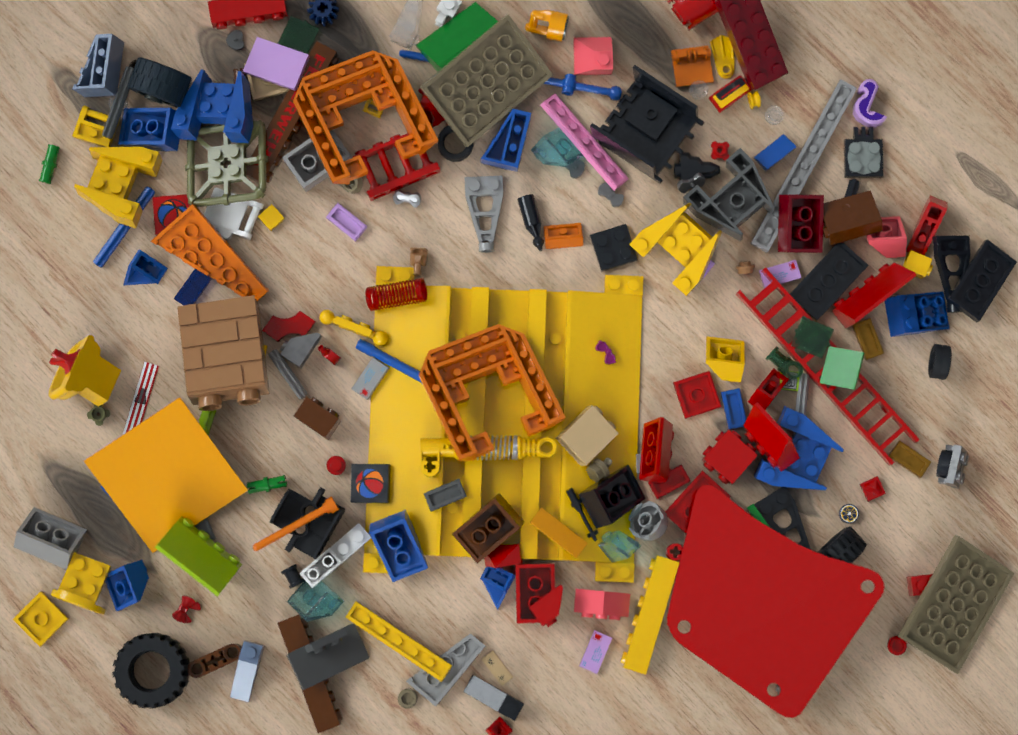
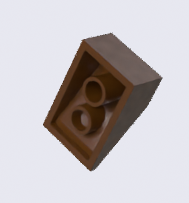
M499 493L453 532L452 535L478 564L520 529L525 522Z

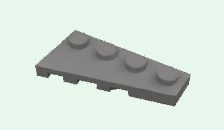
M470 633L447 652L439 656L452 665V668L442 682L423 669L406 682L434 706H437L486 646Z

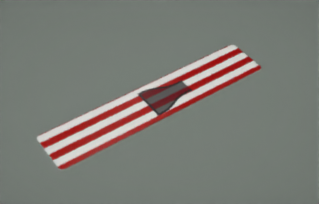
M144 362L123 434L142 422L158 371V365Z

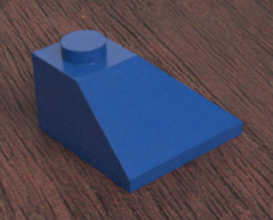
M143 560L123 565L108 573L105 582L116 612L141 601L149 579Z

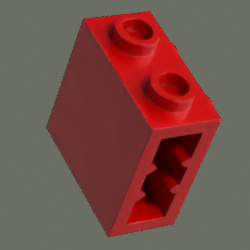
M727 430L725 433L721 431L715 438L717 443L713 447L709 445L702 453L704 455L702 461L705 462L703 466L710 472L714 470L719 475L717 478L725 485L728 483L732 485L758 456L755 453L756 449L749 443H743L740 440L742 437L734 430L732 432Z

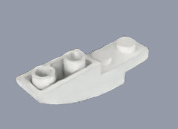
M358 523L299 574L311 588L315 587L357 552L360 547L371 539V536Z

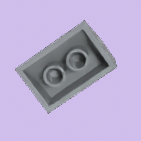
M34 507L16 532L14 548L67 570L73 553L78 552L87 530Z

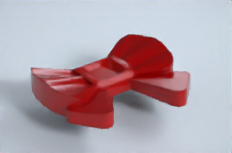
M183 595L181 598L182 603L178 610L172 613V617L178 622L190 623L191 619L187 615V611L189 608L200 611V603L195 602L190 596Z

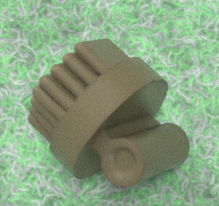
M598 458L593 460L586 469L589 478L596 483L606 479L610 475L608 468L612 464V460L610 458H606L604 461Z

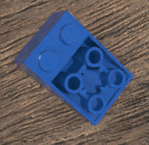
M943 291L898 295L884 301L890 337L950 329Z

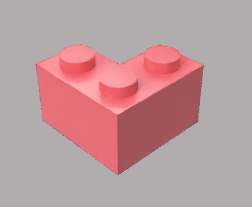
M576 589L574 612L581 613V617L593 618V614H596V618L607 619L609 615L611 620H620V617L629 616L630 594Z

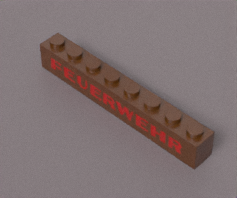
M316 41L309 53L310 58L301 80L305 76L336 65L339 61L337 51ZM288 90L266 129L267 183H270L274 176V168L281 164L283 152L290 148L293 142L291 138L294 133L297 134L302 126L300 123L302 121L293 103L297 90ZM258 145L251 157L258 156ZM259 164L246 165L247 177L259 183Z

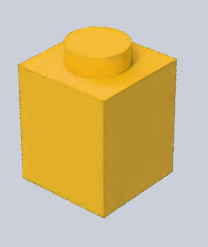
M910 251L907 253L903 267L915 272L917 275L915 277L923 279L926 275L929 276L932 271V259Z

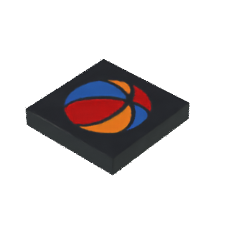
M352 464L350 502L389 503L390 464Z

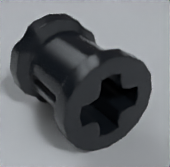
M297 564L281 571L282 575H285L288 580L290 589L305 581L297 570Z

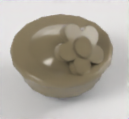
M360 177L352 180L350 184H342L343 188L351 194H356L363 187V178Z

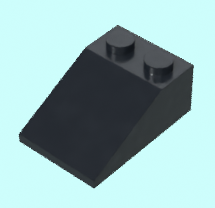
M629 465L622 467L610 474L606 479L600 480L578 494L596 529L614 523L646 499Z

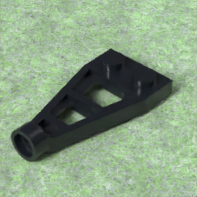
M969 235L933 237L934 258L946 300L952 292L949 277L957 276L960 279L969 265L971 255ZM957 255L959 257V268L956 272L949 271L946 264L947 256ZM947 301V313L962 312Z
M781 487L754 504L770 528L785 537L786 532L796 528L801 537V541L798 544L811 550L796 503L786 487ZM783 509L788 510L791 517V524L786 528L779 527L773 521V516Z

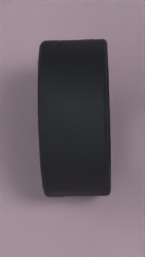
M448 125L443 128L438 136V149L446 160L452 162L462 161L471 154L473 143L461 153H450L446 150L444 141L448 134L454 131Z

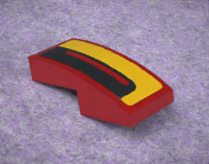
M740 75L711 95L709 100L718 112L721 113L732 106L737 100L747 95L752 89Z

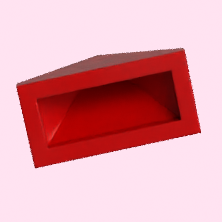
M520 544L499 545L485 557V566L493 568L522 563Z

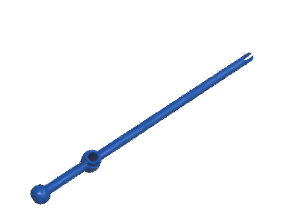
M400 50L399 52L400 57L429 62L422 53ZM566 74L563 80L550 77L543 83L561 87L563 89L562 93L568 96H572L575 90L606 95L611 100L618 101L622 93V89L618 86H613L610 89L578 83L576 75Z

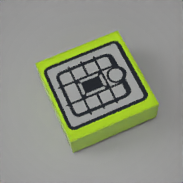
M780 370V373L789 379L781 390L797 392L800 372Z

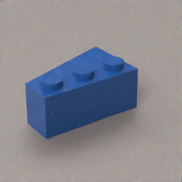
M512 109L499 132L490 143L487 151L483 154L481 158L482 164L518 172L531 120L530 112Z

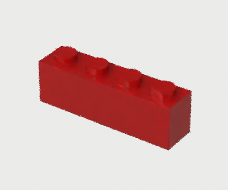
M285 0L208 1L211 24L213 28L219 30L226 29L230 25L245 26L248 22L258 24L265 22L267 19L282 20L285 16H288Z

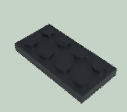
M986 239L948 296L947 301L976 323L979 322L1017 261Z
M844 242L837 243L790 295L815 321H818L869 265Z

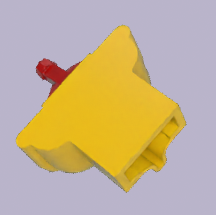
M88 335L77 342L67 354L57 349L52 352L51 356L53 358L50 359L49 363L59 367L49 387L48 396L52 400H67L79 394L99 407L109 400L121 370L100 356L101 350L98 343L94 341L93 335Z

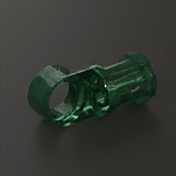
M777 346L765 358L777 366V370L790 380L799 378L803 373L802 365L797 361H793L790 357L784 356ZM790 366L797 367V375L794 376L789 373Z

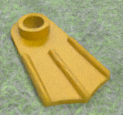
M719 35L715 39L710 40V46L718 75L723 79H728L733 76L735 71L734 50L729 37ZM728 67L730 71L725 73L723 68Z

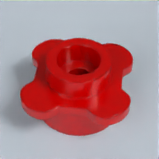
M714 141L711 143L712 153L710 156L713 160H727L729 158L728 148L730 145L728 142L718 143Z

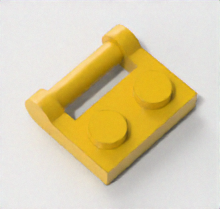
M84 105L72 137L101 147H110L113 138L108 139L102 136L104 126L86 121L87 117L106 122L109 115L91 110L90 107Z

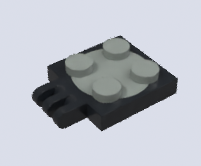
M853 127V139L844 140V178H882L883 139H873V127H868V134H866L865 127H861V134H858V127Z

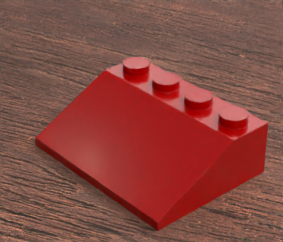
M895 262L891 265L886 263L878 269L880 273L877 276L871 275L863 281L865 283L863 287L859 288L857 286L851 290L849 298L846 300L841 298L834 304L836 308L832 312L846 329L857 323L917 276L916 273Z

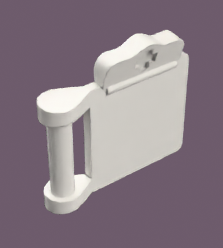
M215 187L211 198L223 196L224 190ZM252 200L235 202L227 206L224 204L207 206L204 216L225 240H230L233 234L251 240L252 229L259 211L263 210L264 204ZM248 205L252 206L253 208L245 229L241 231L239 228Z

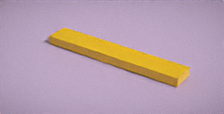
M355 601L345 618L441 682L452 668L450 663L357 601Z

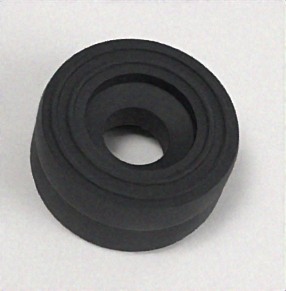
M933 345L928 364L930 378L945 380L948 377L952 359L950 346Z

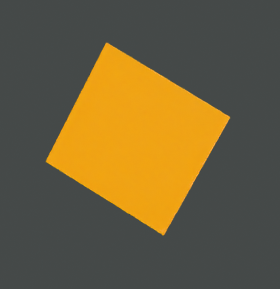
M180 397L84 460V463L152 553L157 551L156 545L181 517L190 519L195 526L248 491Z

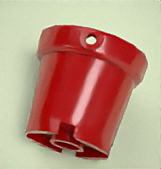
M667 0L668 5L672 2L674 3L671 9L683 25L689 24L687 27L688 31L718 12L714 0Z

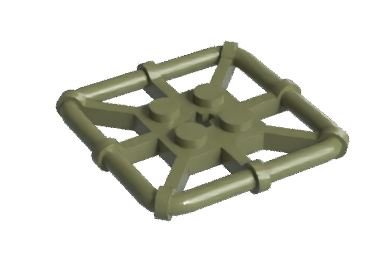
M253 120V130L249 143L231 144V141L223 132V145L211 147L198 135L197 141L208 150V163L195 165V140H187V164L185 165V171L187 172V198L190 206L192 204H195L196 207L219 204L227 206L231 203L252 201L265 196L268 156L266 155L265 123L261 120ZM225 125L200 127L199 135L223 132ZM258 136V156L246 158V148ZM228 160L231 164L228 165V168H225L223 164ZM259 164L258 188L247 179L246 165ZM208 170L207 182L195 194V172ZM244 182L255 192L231 195V183ZM224 184L223 196L202 199L214 185Z

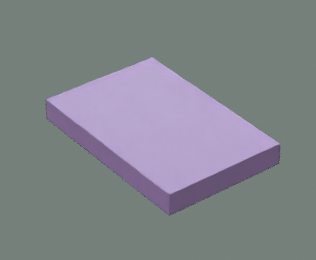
M257 37L243 72L296 91L310 56Z

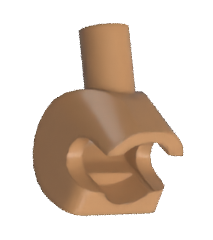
M410 248V266H414L413 275L420 276L421 266H426L428 256L426 248Z

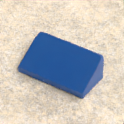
M783 134L757 154L754 159L766 172L795 150L796 145Z

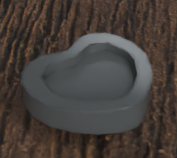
M234 30L227 36L226 43L230 48L234 50H242L244 48L242 31Z
M575 158L569 159L566 162V168L570 171V176L574 179L579 178L584 171V162Z

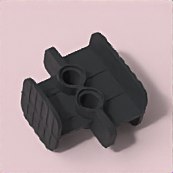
M320 487L311 501L292 489H288L271 516L270 523L282 529L305 516V509L308 506H313L315 510L320 508L327 499L323 496L326 490ZM337 504L339 510L335 513H325L305 524L306 529L304 533L298 534L296 530L291 532L292 537L285 550L291 552L293 547L313 559H317L333 534L339 520L342 518L345 508Z

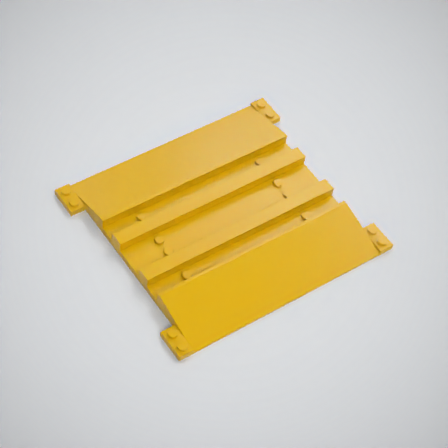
M376 266V286L399 283V281L405 282L406 280L412 281L415 278V275H413L414 267ZM605 275L604 293L568 290V292H548L545 289L522 291L489 289V287H472L470 289L451 288V286H426V302L400 305L375 311L374 332L384 331L388 336V341L383 346H378L374 342L373 345L421 371L428 351L497 324L523 333L566 418L548 431H542L528 437L520 419L525 415L533 413L534 410L519 381L503 386L497 372L464 384L470 398L468 401L455 405L469 436L472 435L473 437L486 431L490 438L492 436L496 438L497 435L499 438L501 435L505 438L507 435L508 442L510 435L512 439L514 435H520L525 440H528V438L530 440L532 438L537 440V438L549 437L556 442V453L548 458L537 457V455L535 457H532V455L528 457V455H525L521 460H512L511 453L509 460L507 457H505V460H503V457L500 460L498 457H496V460H494V457H492V460H490V457L487 460L485 457H483V460L479 457V460L476 458L475 461H459L455 457L440 458V472L438 475L427 477L420 470V438H448L422 383L383 363L390 369L371 395L368 464H390L389 503H366L365 531L369 534L371 523L406 510L424 555L471 557L452 533L500 493L525 522L520 529L500 545L520 544L522 559L595 562V581L634 583L635 536L629 530V515L633 509L614 523L597 528L598 534L596 537L598 540L594 542L592 537H587L589 530L580 513L570 505L572 502L566 490L573 488L578 499H580L578 494L596 483L589 478L586 471L590 463L596 458L602 461L606 458L612 460V464L608 468L610 474L629 465L637 480L636 454L638 452L643 276ZM598 341H604L609 349L612 350L616 363L605 364L606 353L596 351L595 349ZM593 405L603 412L602 416L607 421H611L616 426L615 430L619 434L586 466H580L557 441L556 437L587 406ZM545 442L541 448L543 452L549 453L552 451L553 446L551 443ZM423 457V461L429 462V465L425 466L429 473L432 472V469H435L436 466L432 465V461H438V457ZM460 479L467 497L431 512L423 493ZM582 502V511L594 531L596 527ZM541 508L588 543L577 558H574L530 524ZM371 538L364 544L363 572L388 573Z

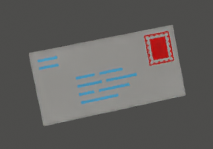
M373 357L352 387V390L366 400H369L390 368Z

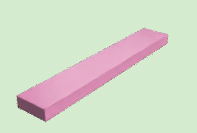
M556 94L542 102L540 106L613 191L628 181L629 178Z

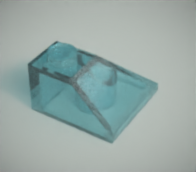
M559 127L544 135L531 149L536 158L546 165L567 167L584 157Z
M304 581L287 602L308 622L332 616L344 600L323 581L313 588Z

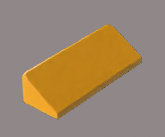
M543 508L538 511L530 524L574 558H577L588 544Z

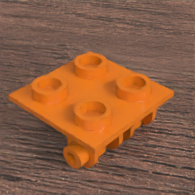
M708 45L671 50L676 87L714 82L710 60L711 50L708 48Z

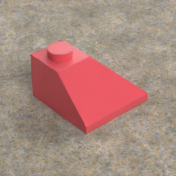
M611 37L574 38V75H612L613 49Z
M900 216L881 217L883 231L866 235L868 243L886 258L905 257L907 236Z

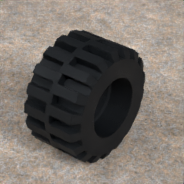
M850 526L844 528L831 538L818 553L830 558L853 563L865 550L867 543Z

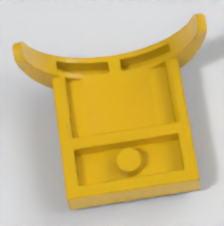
M74 552L59 589H53L51 596L104 615L106 610L96 605V602L111 566Z

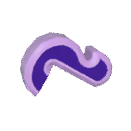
M866 79L861 83L857 94H862V96L857 99L853 106V116L856 121L866 127L880 126L887 118L882 114L870 111L879 88L876 81L872 79Z

